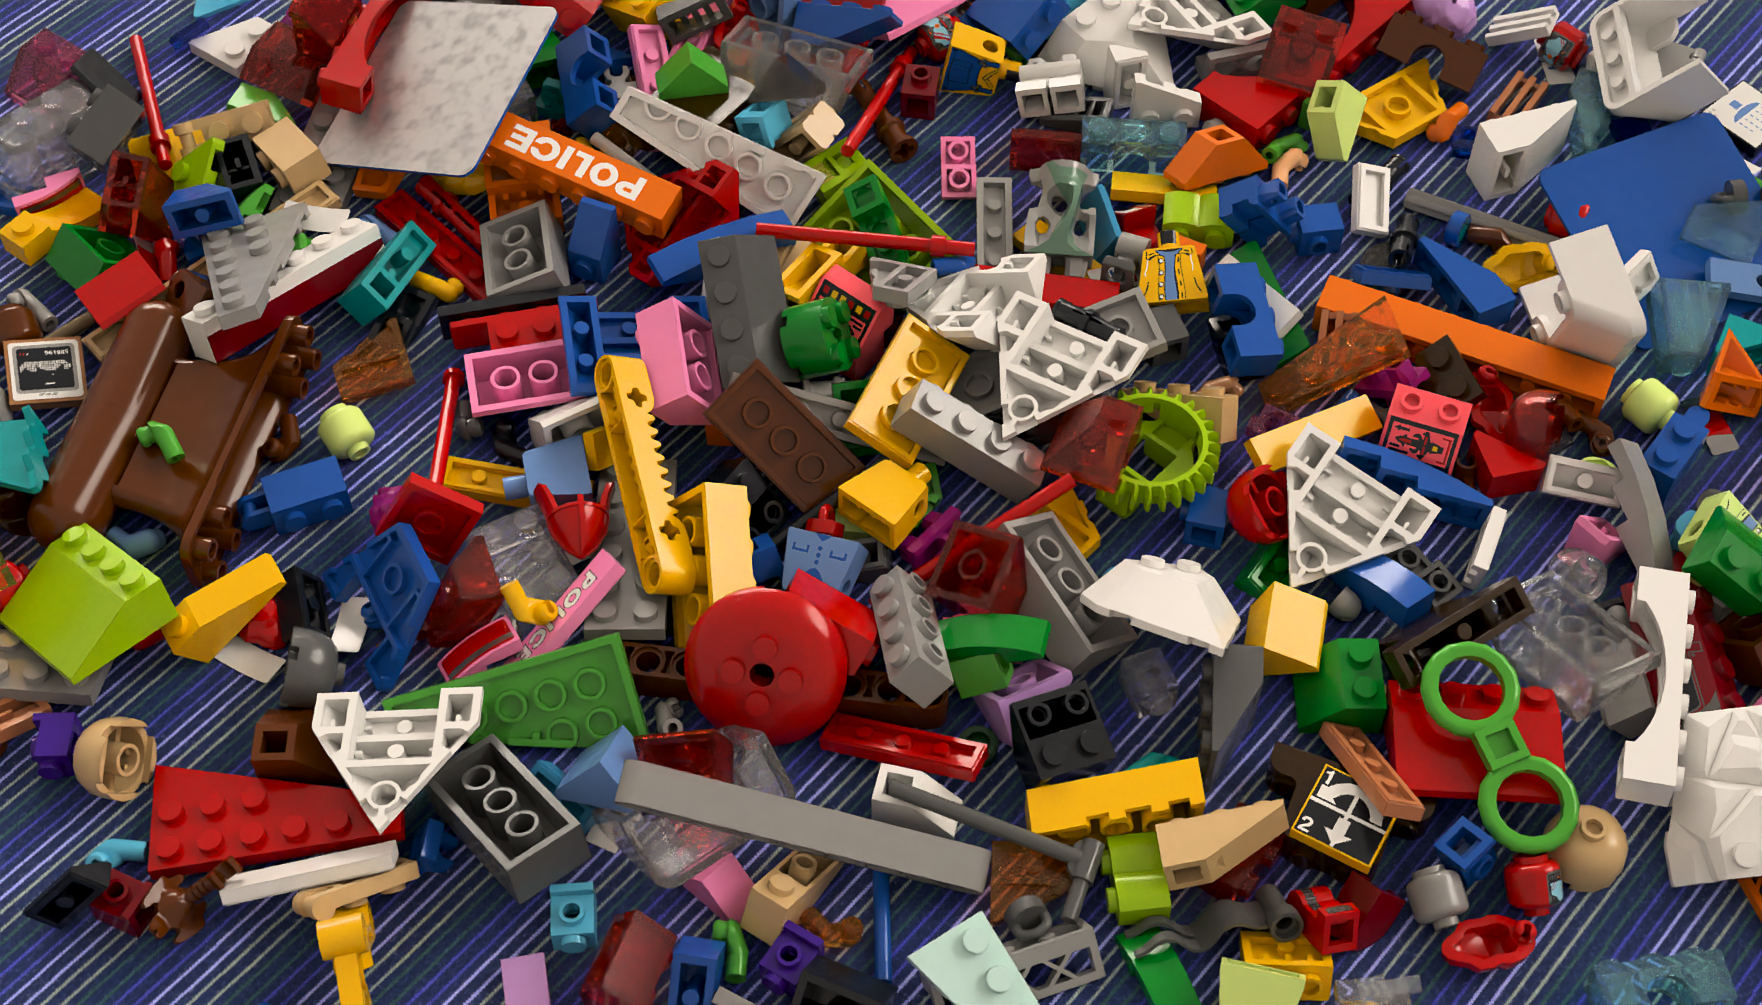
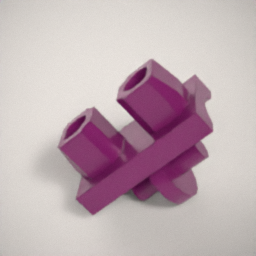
M1367 354L1356 366L1362 379L1354 389L1360 396L1366 394L1369 398L1385 399L1387 406L1390 408L1397 383L1417 388L1422 381L1428 380L1431 375L1427 367H1414L1408 356L1397 355L1391 358L1386 365H1383L1378 354Z
M950 506L943 514L931 510L923 518L921 524L923 533L919 537L908 535L898 546L901 558L911 564L913 571L968 536L960 522V509ZM965 557L954 564H960L965 559Z

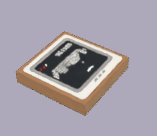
M81 336L3 341L10 412L22 411V407L30 405L32 410L79 407L88 392Z

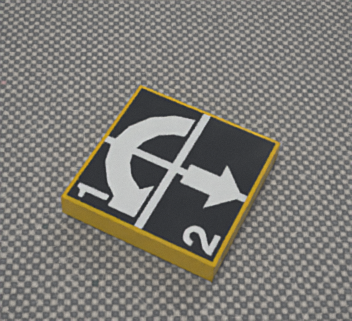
M1326 764L1291 827L1289 836L1368 874L1397 818L1382 816L1351 775Z

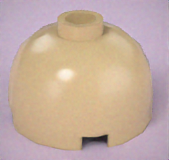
M108 717L92 723L82 732L76 742L73 753V770L76 779L90 794L109 800L125 802L136 798L140 794L135 793L141 783H149L157 761V746L155 738L147 736L146 730L143 728L148 727L145 722L127 717Z
M1580 805L1578 824L1569 840L1554 851L1547 852L1548 858L1554 859L1560 864L1562 881L1570 884L1569 889L1577 892H1596L1609 887L1622 872L1628 854L1627 836L1618 820L1606 810L1593 805ZM1560 811L1546 824L1542 835L1554 829L1559 821Z

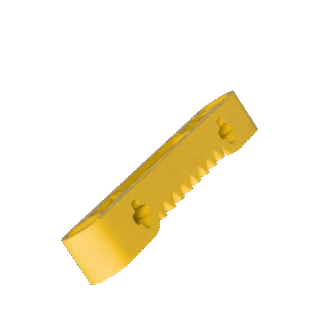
M603 355L599 358L595 367V388L642 586L648 594L688 596L693 591L696 583V566L686 528L675 517L678 510L669 506L675 498L673 495L666 493L671 487V482L663 479L668 470L659 466L665 458L657 453L661 447V442L653 439L658 434V430L650 426L655 420V417L649 414L654 407V397L645 363L641 359Z

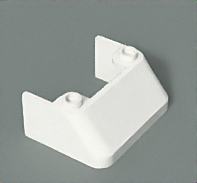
M1619 0L1595 15L1590 23L1591 40L1603 102L1614 115L1674 122L1729 94L1727 86L1700 58L1662 77L1657 51L1670 45L1675 40L1679 32L1677 19L1708 2V0Z
M1606 224L1548 243V248L1559 275L1519 287L1518 292L1531 322L1530 335L1532 341L1556 349H1562L1605 365L1617 367L1645 336L1647 325L1643 310L1610 229Z

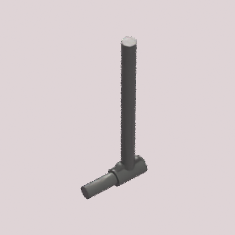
M893 779L887 794L889 796L1067 863L1066 869L1072 884L1060 919L1069 924H1077L1088 887L1093 886L1105 849L1104 843L1094 838L1085 837L1071 847Z

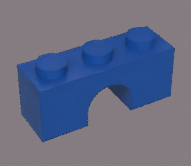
M583 25L557 44L555 50L567 126L573 131L591 138L595 132L601 133L616 122L609 116L618 103L617 91L598 81L600 75L612 66L608 39Z
M1256 262L1214 264L1205 283L1212 315L1232 316L1242 323V325L1231 326L1221 346L1230 377L1272 375L1279 361L1284 356V343L1281 338H1278L1275 328V313L1273 308L1269 307L1266 298L1265 279L1260 277Z

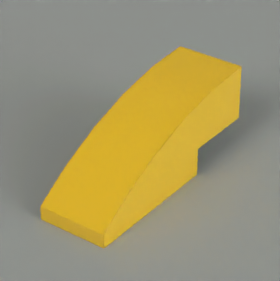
M812 242L782 273L786 299L798 304L809 302L822 276L835 264L856 276L869 263L866 247L829 243L820 245Z

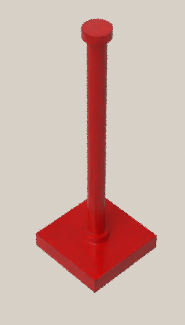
M454 367L446 369L443 373L442 382L445 388L429 479L411 472L378 522L375 535L378 536L398 522L411 524L428 558L446 566L474 528L484 509L483 503L444 486L459 390L465 383L464 372Z

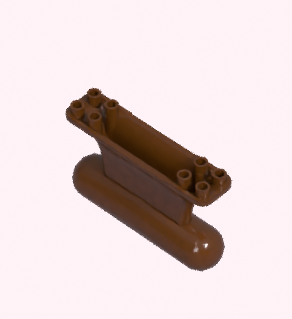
M163 300L142 302L128 313L47 470L49 481L43 483L41 491L34 495L28 509V527L31 536L46 550L52 542L62 537L66 530L80 526L83 523L88 524L102 536H105L118 508L149 516L167 526L181 540L179 557L182 566L193 587L202 589L227 574V563L222 560L225 551L236 552L241 543V531L235 527L240 514L236 509V502L239 498L249 494L266 457L262 451L263 444L265 442L271 444L270 438L275 437L279 428V418L288 413L294 398L300 400L306 398L309 390V381L307 378H304L307 370L317 371L319 369L322 353L320 349L310 347L314 339L313 326L303 325L302 319L299 316L288 315L283 319L273 339L263 348L250 355L231 360H222L219 363L208 360L191 359L194 350L182 322V313L179 307ZM149 421L167 424L173 429L185 453V457L176 463L168 464L159 445L156 443L149 447L141 445L136 435V430L139 427L146 426V422Z

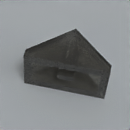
M787 52L777 57L748 96L749 103L817 97L826 92V85Z

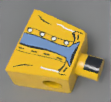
M1165 230L1157 234L1158 248L1146 249L1142 255L1139 286L1149 307L1174 303L1179 314L1209 312L1208 292L1195 246H1180L1178 231Z

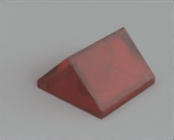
M1012 128L1009 170L1030 171V169L1040 168L1046 162L1059 159L1080 162L1082 133L1076 131Z
M715 728L637 735L633 738L639 761L734 784V743Z

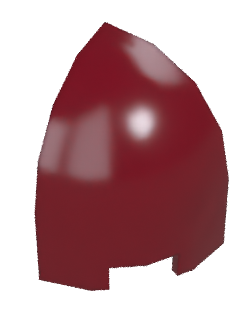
M1354 870L1339 892L1336 901H1339L1341 904L1352 902L1360 910L1357 949L1349 950L1360 951L1370 947L1384 936L1394 923L1406 901L1389 889L1387 891L1380 889L1369 881L1370 878Z

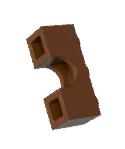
M1405 10L1403 15L1395 12L1376 48L1377 51L1409 66L1418 51L1424 48H1435L1444 55L1445 59L1444 67L1438 80L1470 95L1489 60V55L1483 53L1486 47L1470 39H1467L1465 44L1453 39L1455 34L1453 31L1436 24L1434 29L1422 24L1424 18L1408 10Z

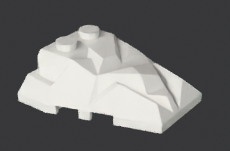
M1762 705L1689 713L1685 720L1682 719L1681 730L1687 731V740L1683 756L1678 755L1677 765L1684 767V781L1681 792H1674L1670 800L1669 806L1672 807L1669 831L1665 832L1663 845L1671 888L1762 876Z

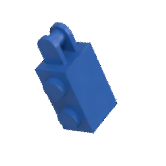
M1701 406L1690 407L1684 416L1675 412L1643 455L1654 478L1662 506L1697 459L1710 431L1705 428L1709 422L1710 413Z
M335 455L260 478L263 487L262 491L243 496L236 502L237 511L243 514L241 518L243 529L253 531L275 524L278 535L297 532L305 527L327 520H335L343 515L354 512Z

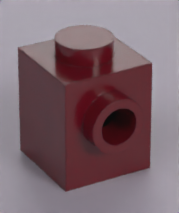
M906 63L901 89V117L925 120L935 119L940 92V67Z

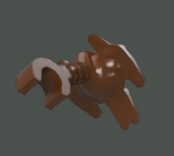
M229 856L219 863L206 877L204 876L188 888L178 887L184 880L181 874L170 879L162 876L151 886L141 902L142 909L153 905L154 916L149 923L148 932L153 934L155 939L159 940L169 930H176L177 935L173 939L175 945H179L194 936L206 924L203 915L207 907L205 900H202L197 905L195 902L201 900L214 889L217 891L222 890L225 887L224 884L235 874H240L244 868L233 856Z

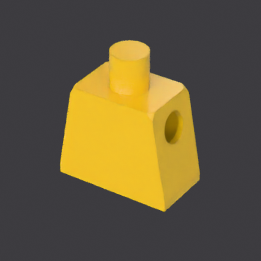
M883 460L838 487L839 514L894 551L926 514L928 509V486L926 484L932 479L931 473L920 462H916L909 469L905 470L891 460Z

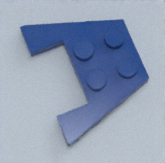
M401 522L396 523L366 543L367 548L359 554L351 553L343 558L341 566L337 568L330 567L322 574L333 600L337 602H348L362 584L386 633L385 639L364 663L377 691L391 692L441 585V581L412 525Z

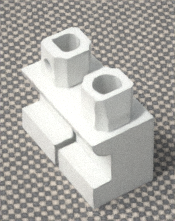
M1075 54L1062 55L1059 61L1047 63L1042 58H1033L1028 60L1027 65L1019 66L1020 82L1016 83L1015 94L1021 118L1051 115L1052 104L1055 115L1085 111V82L1080 59H1077Z

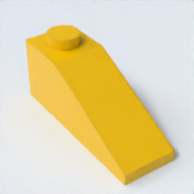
M264 553L184 598L175 607L179 616L160 629L174 655L209 663L287 583L271 554Z

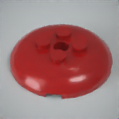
M754 586L736 590L723 596L701 615L694 625L686 644L684 655L685 679L695 705L715 728L736 740L752 745H786L815 733L832 717L838 708L847 682L848 657L838 628L826 612L817 604L791 590L786 592L765 588V586ZM758 663L769 665L774 672V676L763 677L760 674L757 675L754 665Z

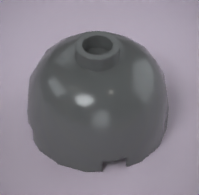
M293 626L279 707L311 709L316 705L318 693H332L334 686L342 687L346 663L338 662V648L333 640L322 632Z

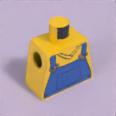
M955 21L943 65L940 91L991 96L995 92L998 78L1018 83L1019 66H1022V62L1004 59L1006 48L1004 38Z

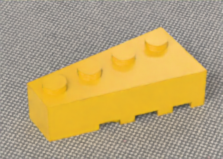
M1198 757L1027 789L1024 807L1027 830L1073 847L1076 842L1083 840L1085 837L1094 838L1106 844V836L1156 831V824L1165 823L1174 818H1190L1203 815L1206 801ZM1029 849L1030 854H1041L1039 852Z

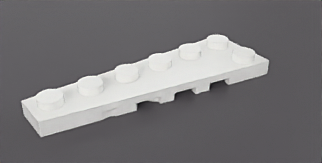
M632 86L627 87L609 116L684 167L690 168L693 172L703 169L706 162L715 159L735 168L739 172V203L756 215L783 210L794 226L827 177V175Z

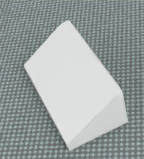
M1108 45L1103 94L1106 98L1115 99L1114 110L1131 106L1134 73L1145 74L1146 78L1149 57L1147 51L1118 45Z
M1550 454L1540 483L1539 493L1617 509L1620 508V503L1611 486L1624 478L1619 468Z

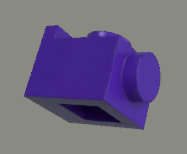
M33 713L32 721L38 730V736L32 738L30 752L32 760L36 761L39 765L38 775L51 780L60 779L63 776H75L73 753L76 742L84 731L76 713Z
M787 920L783 926L782 933L777 937L759 963L762 983L777 995L785 993L793 998L802 969L817 955L820 954L825 957L824 940ZM788 956L791 959H793V961L787 962L784 961V958Z

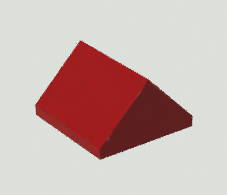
M136 250L74 292L96 324L102 330H105L128 315L142 302L149 301L167 288Z

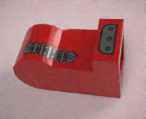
M1325 885L1289 892L1287 903L1296 908L1304 922L1302 934L1321 955L1357 949L1360 910L1352 902L1341 904L1339 901H1336L1331 890ZM1330 935L1338 937L1339 940H1330Z

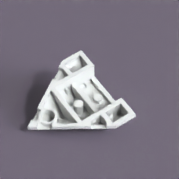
M1087 0L1061 20L1037 57L1046 60L1047 63L1059 61L1062 55L1075 54L1077 59H1080L1085 84L1092 85L1093 90L1103 92L1108 45H1118L1148 52L1146 81L1160 85L1162 81L1174 84L1166 37L1127 29L1132 16H1135L1142 0Z
M1142 0L1138 11L1134 17L1132 16L1127 25V29L1172 37L1217 50L1246 46L1270 38L1274 33L1255 11L1233 17L1217 0Z
M1045 253L1013 254L1001 258V262L997 267L980 270L978 265L937 278L936 284L903 309L944 338L973 350L1000 352L998 318L1016 291L1042 300L1047 264Z
M1016 291L998 318L1003 441L1130 379L1148 351V344L1116 331L1113 332L1108 342L1054 320L1049 303Z
M1308 422L1286 454L1289 587L1297 588L1419 542L1441 508L1409 487L1402 496L1390 490L1338 456L1336 452L1341 443Z
M1142 555L1141 560L1124 559L1083 591L1079 600L1095 613L1106 617L1129 618L1131 620L1130 625L1186 645L1192 643L1200 647L1209 648V653L1223 657L1225 649L1230 645L1241 622L1240 617L1215 578L1201 570L1200 563L1186 559H1178L1177 564L1165 563L1164 559L1151 555Z
M483 686L441 688L439 707L437 709L366 711L359 692L317 694L311 728L379 835L480 726L484 690Z

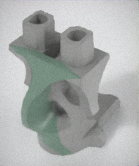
M1065 159L1051 160L1044 163L1040 168L1030 169L1029 171L1031 185L1041 188L1042 195L1038 207L1029 208L1023 254L1045 253L1047 258L1045 273L1050 274L1051 266L1065 267L1064 276L1085 278L1087 269L1092 267L1096 208L1082 210L1080 203L1085 194L1094 191L1097 187L1099 174L1093 173L1088 167L1077 161ZM1064 201L1067 203V208L1064 212H1057L1053 208L1052 202ZM1039 220L1046 222L1048 226L1046 233L1040 234L1036 230V223ZM1079 220L1086 224V231L1082 236H1077L1074 233L1075 224Z

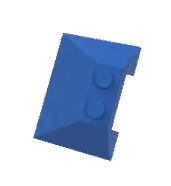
M558 296L557 301L570 396H596L594 372L601 356L613 355L641 359L640 346L635 336L637 330L635 314L638 312H598L596 296ZM673 296L709 322L705 296Z

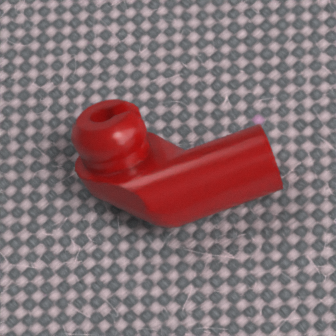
M168 237L158 239L153 247V252L159 266V279L162 283L170 280L171 276L178 271L177 256L179 255L180 247L175 240H171Z

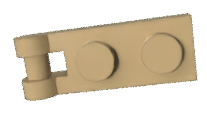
M268 99L182 122L173 125L172 129L174 135L179 136L183 149H180L183 158L203 144H196L193 131L201 129L205 142L211 137L222 140L247 133L249 141H252V138L275 124V120Z
M398 857L393 870L301 890L294 896L292 908L297 915L310 917L318 921L328 920L334 915L338 907H358L368 902V896L379 892L381 894H391L405 889L406 882L420 878L417 861Z

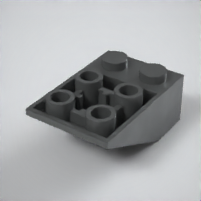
M1230 644L1225 649L1223 657L1211 654V659H1203L1202 680L1199 679L1197 703L1201 704V715H1198L1197 739H1201L1197 757L1200 772L1203 776L1204 792L1211 790L1254 723L1263 686V646Z

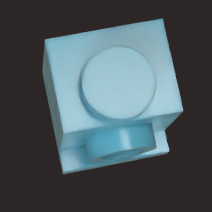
M758 99L734 117L740 136L769 149H773L776 146L774 141L780 139L781 133L792 125L785 99Z
M593 882L551 884L550 936L554 951L562 950L565 953L574 954L581 953L587 948H597V898Z

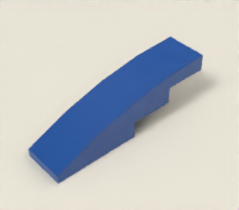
M783 210L749 216L682 239L649 255L647 263L662 287L703 280L697 241L734 234L756 235L757 222L783 225L793 224ZM775 239L777 248L795 245L797 241Z
M1344 436L1336 452L1338 456L1398 495L1402 496L1409 487L1440 507L1441 510L1435 520L1480 530L1493 508V500L1460 480L1424 462L1386 447Z

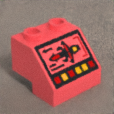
M835 264L822 276L810 301L832 297L837 301L845 300L851 313V319L848 322L851 337L857 338L861 354L859 358L853 359L852 366L848 370L837 373L855 381L859 380L883 357L884 332L893 324L894 308L888 307L886 302L873 300L871 285Z
M1397 383L1378 445L1424 462L1451 476L1473 404Z

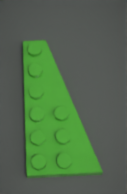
M619 632L381 701L384 711L437 709L439 707L441 688L483 686L484 696L480 726L465 741L470 742V744H476L493 733L503 744H508L509 746L590 747L624 725L644 751L652 752L654 750Z

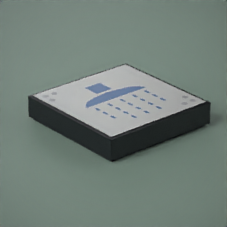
M1742 80L1729 90V94L1714 101L1700 113L1715 115L1722 123L1734 145L1753 158L1762 151V92Z

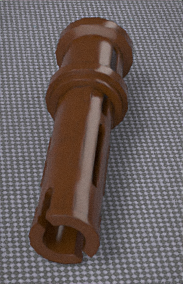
M861 79L865 89L857 80L851 85L850 94L865 111L876 92L867 79ZM884 106L873 123L876 128V138L881 144L887 146L889 149L888 154L892 161L896 163L906 162L916 154L918 143L914 137L906 133L903 121L892 116L886 106Z

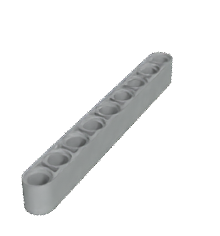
M626 759L624 761L614 801L615 804L625 808L975 895H983L992 855L990 850L639 760Z

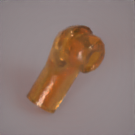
M815 906L805 910L799 918L800 923L809 932L824 940V947L826 948L853 947L861 941V934L864 931L863 923L857 917L849 916L843 919L842 922L830 923Z

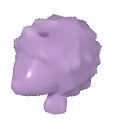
M1412 0L1417 15L1424 18L1423 25L1432 29L1435 28L1436 24L1443 26L1455 33L1453 36L1455 40H1462L1477 24V7L1474 0Z

